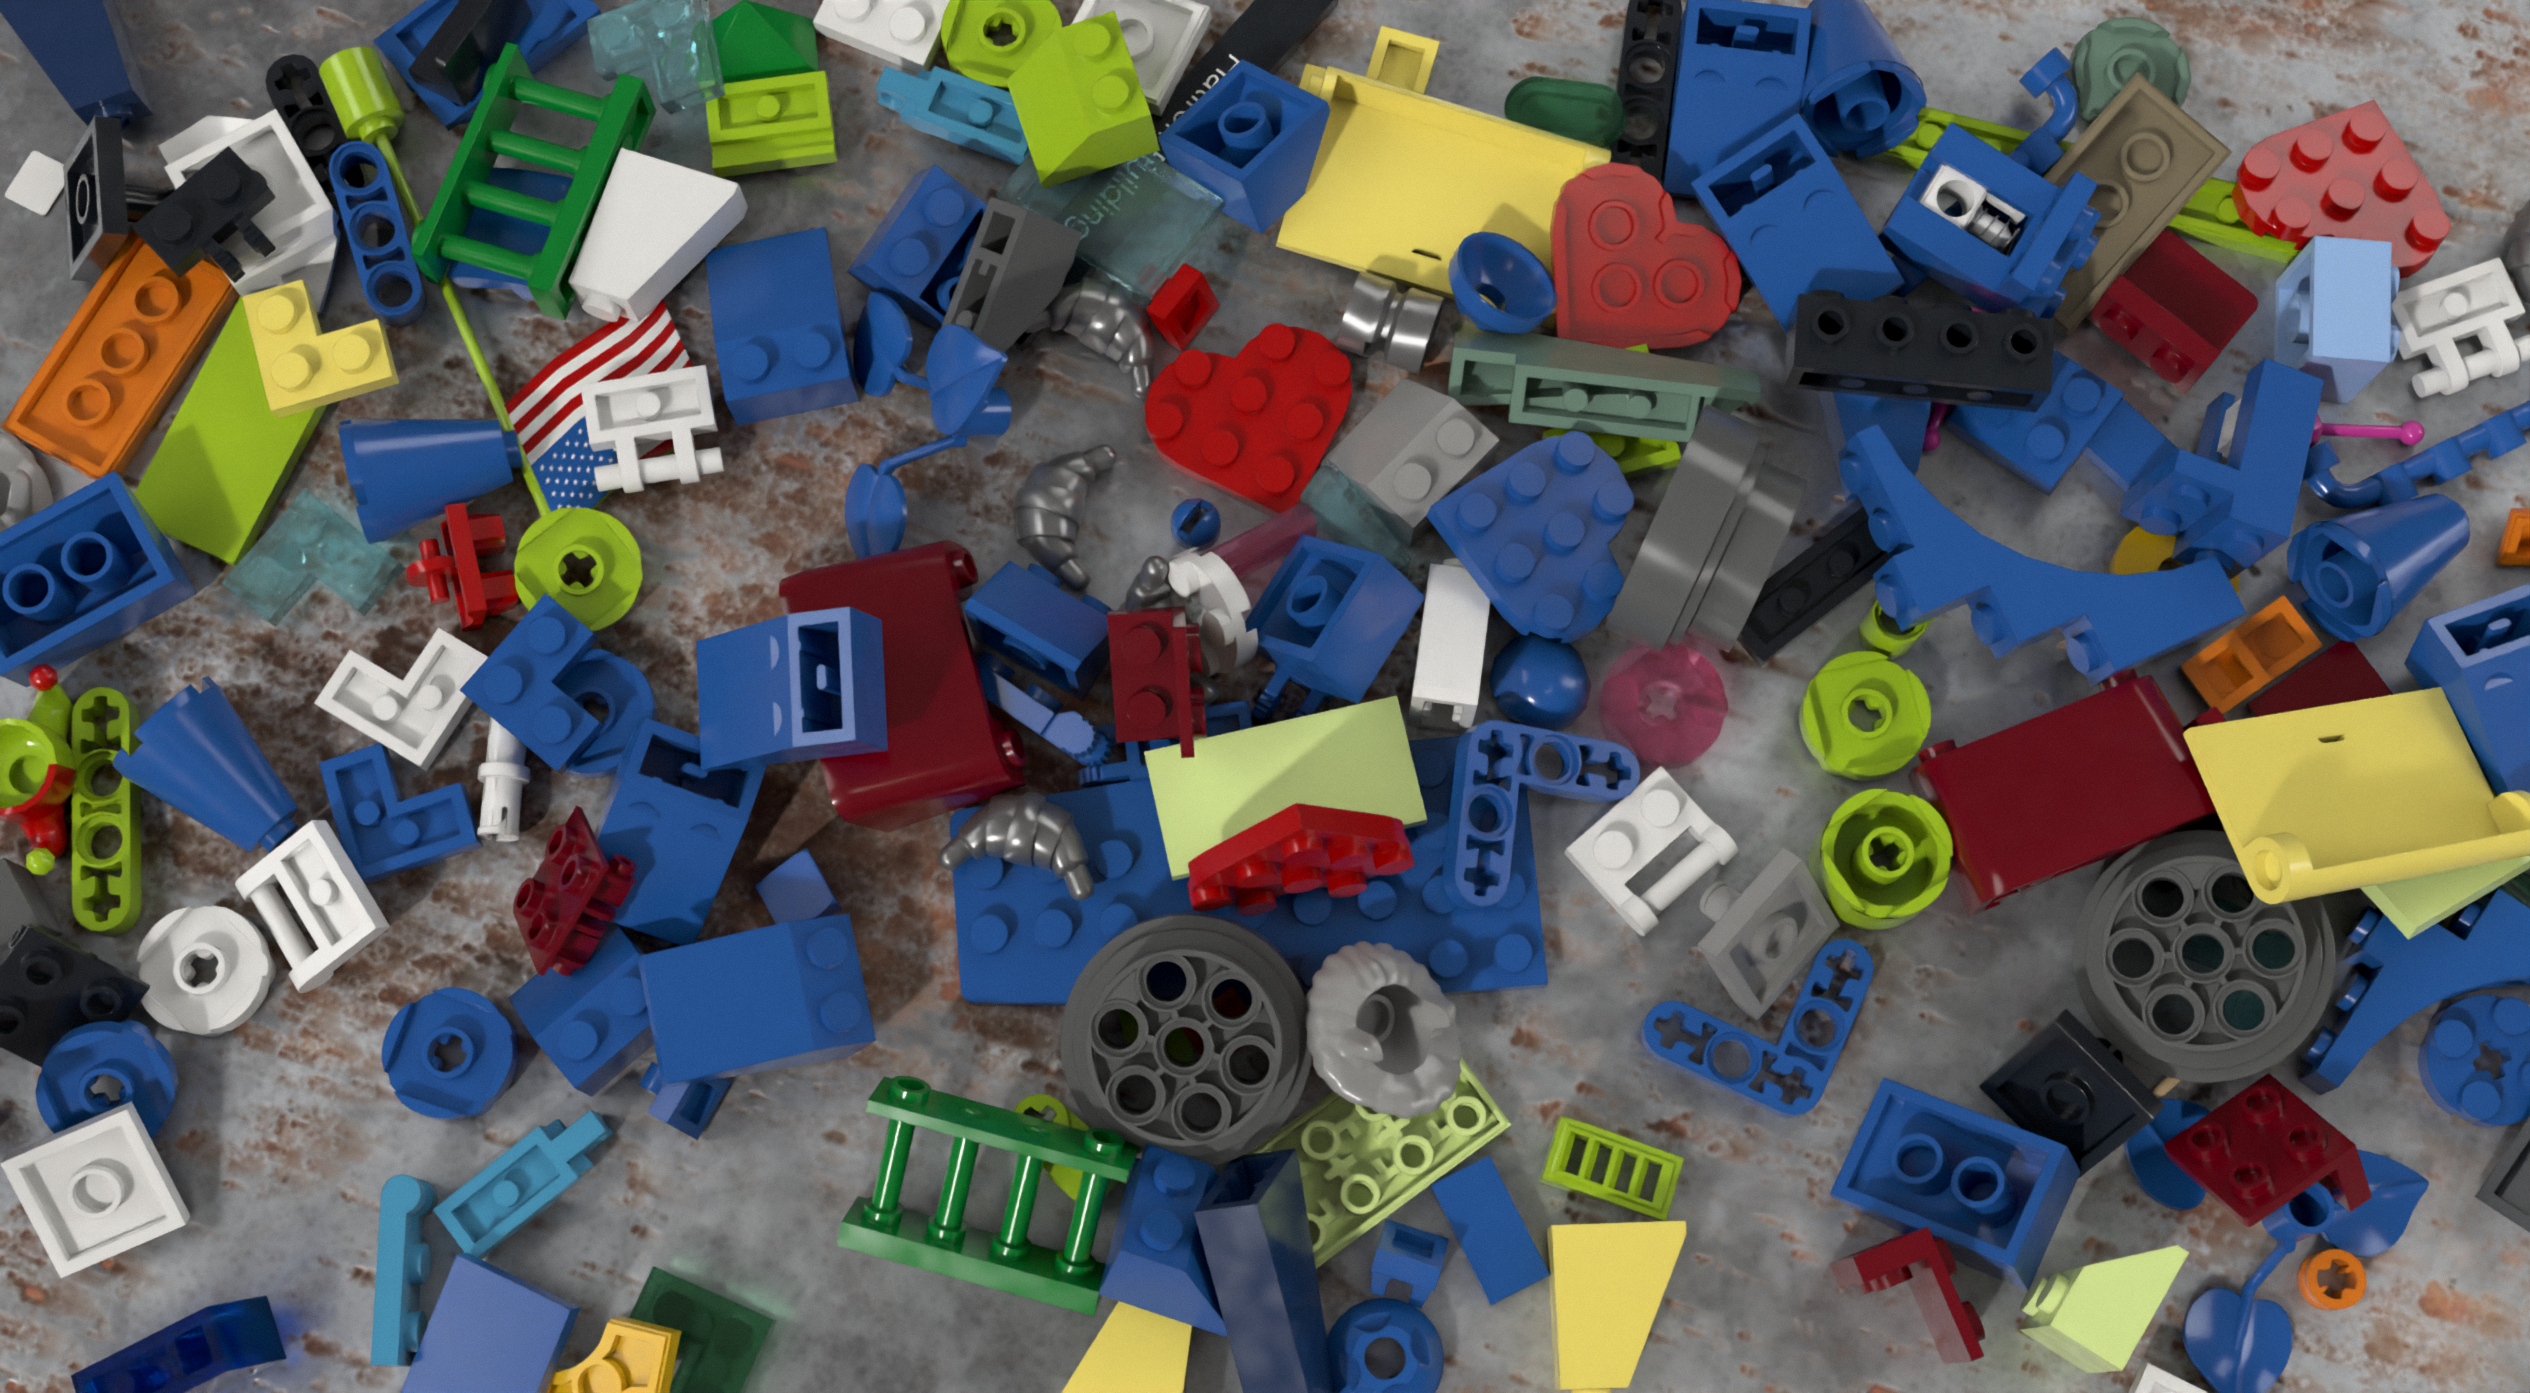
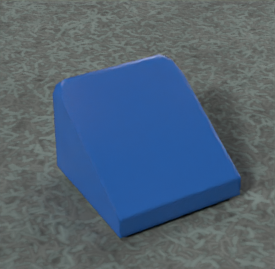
M807 848L793 855L755 884L776 924L833 916L843 910L816 860Z

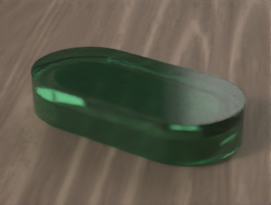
M1542 76L1529 77L1518 82L1510 90L1504 104V112L1508 120L1601 148L1609 146L1621 136L1627 121L1626 110L1619 95L1612 88L1596 83Z

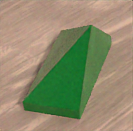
M749 0L740 1L693 33L698 89L700 93H704V86L820 71L816 30L813 24L814 19Z

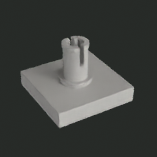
M1782 847L1742 894L1723 881H1717L1707 888L1700 901V910L1706 918L1716 924L1697 945L1738 1009L1758 1021L1840 927V924L1802 858Z

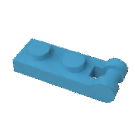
M403 1174L393 1176L387 1180L381 1192L370 1364L373 1366L411 1367L427 1328L426 1314L423 1311H419L420 1284L428 1282L431 1270V1252L429 1245L423 1244L424 1218L432 1214L433 1209L437 1206L438 1195L434 1186L428 1181Z

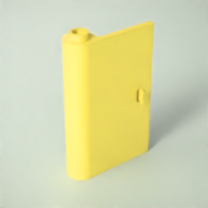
M1327 65L1324 77L1312 74L1307 92L1327 101L1330 114L1305 194L1285 212L1276 247L1356 271H1364L1455 300L1448 274L1449 263L1454 252L1464 238L1478 232H1493L1507 236L1529 249L1544 264L1552 277L1550 224L1553 205L1559 196L1560 189L1567 180L1574 178L1584 169L1609 163L1611 150ZM1414 252H1419V253H1422V254H1425V255H1429V256L1435 257V258H1437V259L1430 258V257H1427V256H1424V255H1420V254H1417V253H1414ZM1479 294L1484 300H1486L1495 308H1497L1490 299H1488L1484 295ZM1554 309L1548 318L1540 324L1541 326L1554 329Z
M2442 687L2191 727L2183 733L2249 886L2254 894L2265 903L2278 904L2530 856V793L2516 790L2502 793L2494 798Z

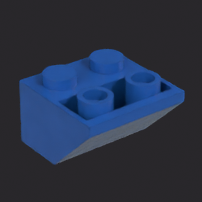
M937 165L924 169L913 176L847 273L872 292H881L890 296L899 304L905 314L940 330L987 204Z

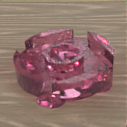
M1681 642L1678 647L1666 643L1660 654L1641 645L1625 652L1608 670L1598 698L1599 725L1605 739L1626 746L1635 755L1639 766L1644 767L1645 764L1655 768L1662 766L1666 767L1665 770L1679 769L1701 758L1712 747L1719 736L1728 711V700L1718 672L1705 657L1695 650L1685 647ZM1653 691H1658L1662 695L1672 694L1677 700L1673 706L1674 712L1677 714L1676 718L1669 721L1663 714L1656 716L1654 719L1649 716L1646 710L1652 701L1648 694Z

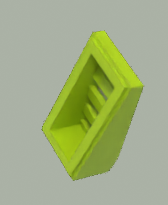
M1560 1115L1555 1124L1538 1182L1658 1221H1666L1684 1158ZM1574 1139L1586 1142L1577 1175L1565 1172ZM1599 1147L1611 1150L1602 1184L1590 1180ZM1624 1155L1636 1158L1626 1193L1614 1189ZM1649 1163L1661 1166L1651 1202L1639 1198Z

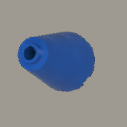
M1813 0L1807 7L1812 9L1807 64L1801 97L1802 119L1826 154L1831 157L1839 158L1837 150H1856L1858 158L1872 157L1896 147L1912 135L1918 127L1917 115L1922 105L1926 109L1927 97L1921 79L1864 0Z
M351 418V420L339 422L340 426H338L349 484L353 486L359 504V506L355 507L368 544L384 542L444 514L445 505L464 502L466 504L514 481L512 469L524 466L515 429L503 432L499 420Z
M2430 494L2310 524L2293 536L2287 550V572L2291 584L2299 580L2301 581L2309 597L2301 605L2308 616L2325 632L2348 642H2355L2362 637L2368 639L2381 633L2467 546L2470 539L2469 518L2463 507L2451 498L2442 494Z
M209 676L202 678L201 693L190 684L161 706L137 729L134 735L142 744L132 756L121 748L114 758L112 766L123 777L250 854L261 847L268 853H271L298 828V825L291 820L297 813L298 806L221 686L217 685Z

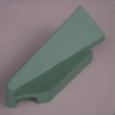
M1458 321L1455 323L1447 396L1454 398L1462 406L1510 404L1508 422L1688 443L1705 404L1731 414L1746 402H1749L1751 406L1758 402L1761 390L1758 374L1754 371L1528 332L1522 334L1491 333L1478 329L1475 323Z

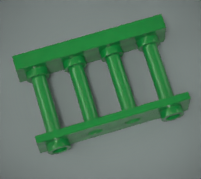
M506 42L498 62L490 65L485 74L483 95L427 218L417 224L412 235L411 254L427 281L440 285L451 259L527 280V287L542 314L566 321L576 298V294L568 281L621 148L639 153L657 111L644 79L620 73L612 93L599 98L533 80V76L518 45ZM522 102L597 122V127L589 145L583 146L580 150L510 131V128ZM499 154L574 174L573 182L565 199L561 198L557 203L486 184ZM475 206L545 225L551 229L542 252L538 251L533 256L462 237Z
M884 1076L869 1097L865 1111L889 1118L873 1196L869 1198L858 1196L841 1221L836 1246L1094 1316L1102 1298V1295H1099L1098 1292L1106 1264L1096 1261L1091 1255L1108 1181L1110 1178L1124 1183L1127 1182L1140 1147L1125 1142V1139L1120 1134L1108 1129L1091 1128L1084 1131L933 1090L927 1082L916 1077L896 1076L889 1078ZM915 1126L954 1136L937 1213L931 1216L904 1209L903 1205L899 1202ZM980 1143L1018 1153L1001 1231L996 1233L970 1227L963 1220ZM1044 1161L1083 1171L1065 1249L1059 1251L1032 1244L1027 1238Z

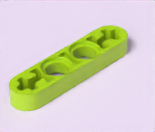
M100 686L89 689L82 694L75 703L72 712V751L77 768L76 781L72 792V908L74 916L80 925L100 935L113 937L124 934L131 929L140 917L141 787L122 776L121 784L112 794L96 796L92 791L91 780L94 772L102 765L113 763L115 756L119 752L111 749H102L106 748V734L104 729L93 723L94 717L104 714L106 704L118 711L119 718L108 721L107 741L123 748L132 756L141 746V741L134 735L140 727V715L137 706L130 698L111 687ZM93 746L100 747V749L92 751ZM109 825L117 826L123 838L120 849L110 858L97 859L92 853V838L103 827ZM94 870L104 873L122 871L121 877L108 875L109 894L121 900L119 908L109 910L108 920L94 912L95 903H101L106 898V881L96 876L92 877Z

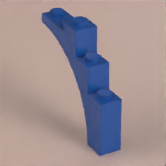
M1879 424L1856 432L1837 453L1840 460L1839 470L1844 484L1850 492L1859 496L1869 516L1868 526L1874 542L1881 550L1887 551L1890 557L1872 576L1876 582L1875 592L1881 608L1889 617H1894L1901 632L1968 604L1972 612L1971 623L1977 637L1983 644L1990 646L1996 660L2062 631L2067 640L2066 649L2071 663L2080 673L2086 676L2091 688L2119 672L2132 668L2135 669L2213 634L2247 613L2217 556L2173 570L2119 575L2075 571L2026 557L1982 535L1940 504L1910 472Z
M2498 888L2458 910L2448 925L2450 931L2436 923L2408 940L2378 907L2374 909L2369 905L2366 906L2346 934V937L2354 943L2343 959L2344 962L2365 976L2359 973L2352 976L2335 1001V1005L2341 1008L2342 1012L2332 1028L2329 1030L2325 1026L2320 1027L2306 1045L2301 1058L2308 1062V1065L2298 1081L2319 1095L2325 1094L2340 1087L2368 1050L2414 1013L2436 1002L2483 989L2530 986V908Z

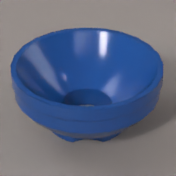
M1493 232L1473 233L1464 238L1450 260L1448 268L1449 281L1457 308L1461 314L1469 317L1480 330L1491 333L1510 334L1531 332L1548 318L1556 305L1557 294L1555 285L1544 264L1529 249L1507 236ZM1479 294L1484 295L1488 299H1490L1497 308H1495L1489 302L1484 300Z
M1370 1299L1349 1308L1338 1318L1327 1337L1335 1393H1435L1440 1384L1444 1369L1442 1341L1435 1326L1423 1312L1414 1306L1408 1305L1409 1303L1398 1299ZM1378 1338L1394 1339L1404 1350V1368L1394 1378H1376L1366 1367V1348Z

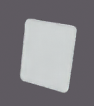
M32 151L5 192V197L39 215H46L64 188V164L38 151Z

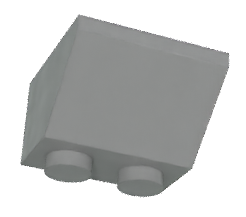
M1404 377L1321 461L1320 468L1411 549L1433 527V524L1426 517L1431 505L1485 473L1495 463L1500 439L1454 398Z

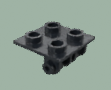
M21 924L15 930L7 947L11 951L0 964V1047L42 1068L43 1062L51 1048L57 1044L61 1037L73 1029L93 1022L113 1021L120 1023L126 1021L150 989V985L134 977L133 973L127 970L122 971L98 959L96 954L92 952L87 953L81 950L80 946L74 943L69 944L51 935L39 925L34 926L30 924L26 927Z

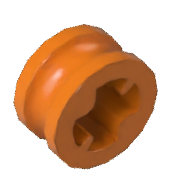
M2327 1249L2308 1255L2300 1264L2296 1275L2297 1286L2302 1297L2311 1306L2321 1310L2346 1309L2355 1305L2363 1297L2367 1286L2366 1272L2361 1262L2351 1253L2341 1249ZM2332 1263H2335L2339 1266L2335 1274L2345 1275L2346 1286L2345 1289L2333 1290L2331 1297H2328L2324 1293L2328 1286L2318 1285L2317 1274L2318 1271L2330 1269Z

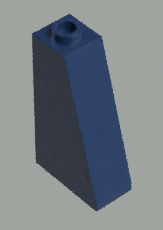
M0 0V13L72 110L87 126H89L94 116L121 119V131L130 128L136 120L153 115L115 0Z
M1296 1149L1242 1155L1229 1162L1194 1211L1243 1393H1335Z

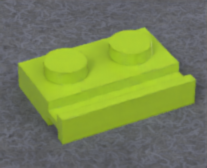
M825 71L704 86L709 140L713 156L712 168L716 177L838 162L829 81Z

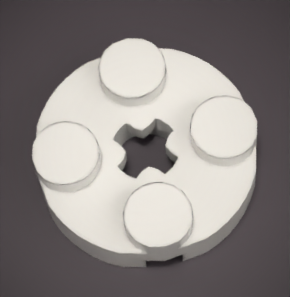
M1192 547L1166 561L1168 573L1165 581L1171 587L1170 596L1174 606H1185L1186 624L1199 623L1202 673L1208 677L1216 673L1226 674L1250 662L1257 651V628L1246 633L1245 622L1242 617V613L1252 608L1243 586L1231 568L1213 552L1199 556L1196 554L1199 547Z
M203 906L195 909L186 907L169 913L159 920L147 933L139 947L136 960L141 963L139 979L150 985V989L141 999V1003L146 1011L155 1020L170 1029L207 1038L220 1036L224 1032L233 1030L247 1021L264 1001L269 985H271L276 975L275 961L270 956L268 943L261 931L246 917L226 907ZM198 956L205 960H210L216 956L219 963L215 969L217 972L216 978L210 984L202 982L194 987L190 982L196 974L195 969L191 966L193 960Z

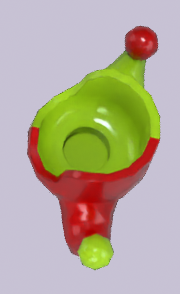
M47 663L36 665L29 672L30 685L37 689L38 693L34 707L27 719L7 717L0 720V819L15 822L22 828L31 852L26 855V867L35 875H46L54 869L55 859L67 850L64 804L74 790L77 776L74 753L66 742L74 705L70 696L58 683L57 670Z

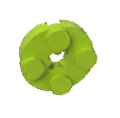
M950 0L941 22V39L951 72L1010 92L1006 80L1054 30L1063 26L1059 12L1050 0ZM1002 23L1012 25V33L1017 37L1013 43H1008L1006 46H996L993 39L986 37L988 31H999Z
M586 507L560 508L545 514L535 521L522 536L514 562L515 587L528 611L546 593L592 632L606 629L623 618L636 602L643 581L641 553L630 531L610 514ZM572 553L580 560L590 555L596 561L597 565L590 571L594 581L585 588L578 581L568 586L561 579L568 570L563 560Z
M1856 651L1832 659L1810 681L1804 691L1799 707V725L1807 748L1819 760L1821 768L1828 774L1836 777L1845 776L1859 781L1879 780L1900 771L1918 753L1931 725V707L1923 684L1908 668L1904 671L1898 664L1888 661V656L1878 652ZM1864 700L1868 710H1879L1881 719L1872 724L1871 732L1862 731L1859 725H1852L1848 715L1855 711V701Z

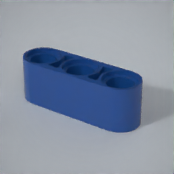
M350 141L339 146L332 154L329 162V172L364 295L375 317L383 324L392 327H406L415 323L423 314L426 306V296L417 263L411 254V243L392 177L382 153L375 146L363 141ZM357 164H368L378 170L376 179L364 188H355L344 182L346 172ZM383 222L395 229L393 239L383 247L373 248L361 241L363 231L373 223ZM392 281H401L412 287L410 299L399 307H388L379 302L378 296L381 289Z

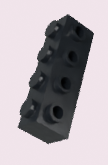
M1821 289L1811 291L1807 295L1798 294L1788 316L1784 388L2037 412L2051 393L2055 319L2035 317V313L2030 310L2010 308L2001 310L1998 313L1972 311L1969 305L1959 302H1944L1934 307L1908 305L1909 303L1906 299L1897 296H1879L1870 301L1845 299V295L1841 292Z

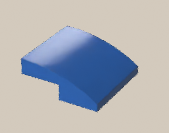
M492 167L486 184L557 203L559 199H565L574 178L537 171ZM475 206L462 237L533 256L538 251L542 252L551 229L545 225ZM451 259L446 276L460 288L512 289L524 300H535L527 287V280Z

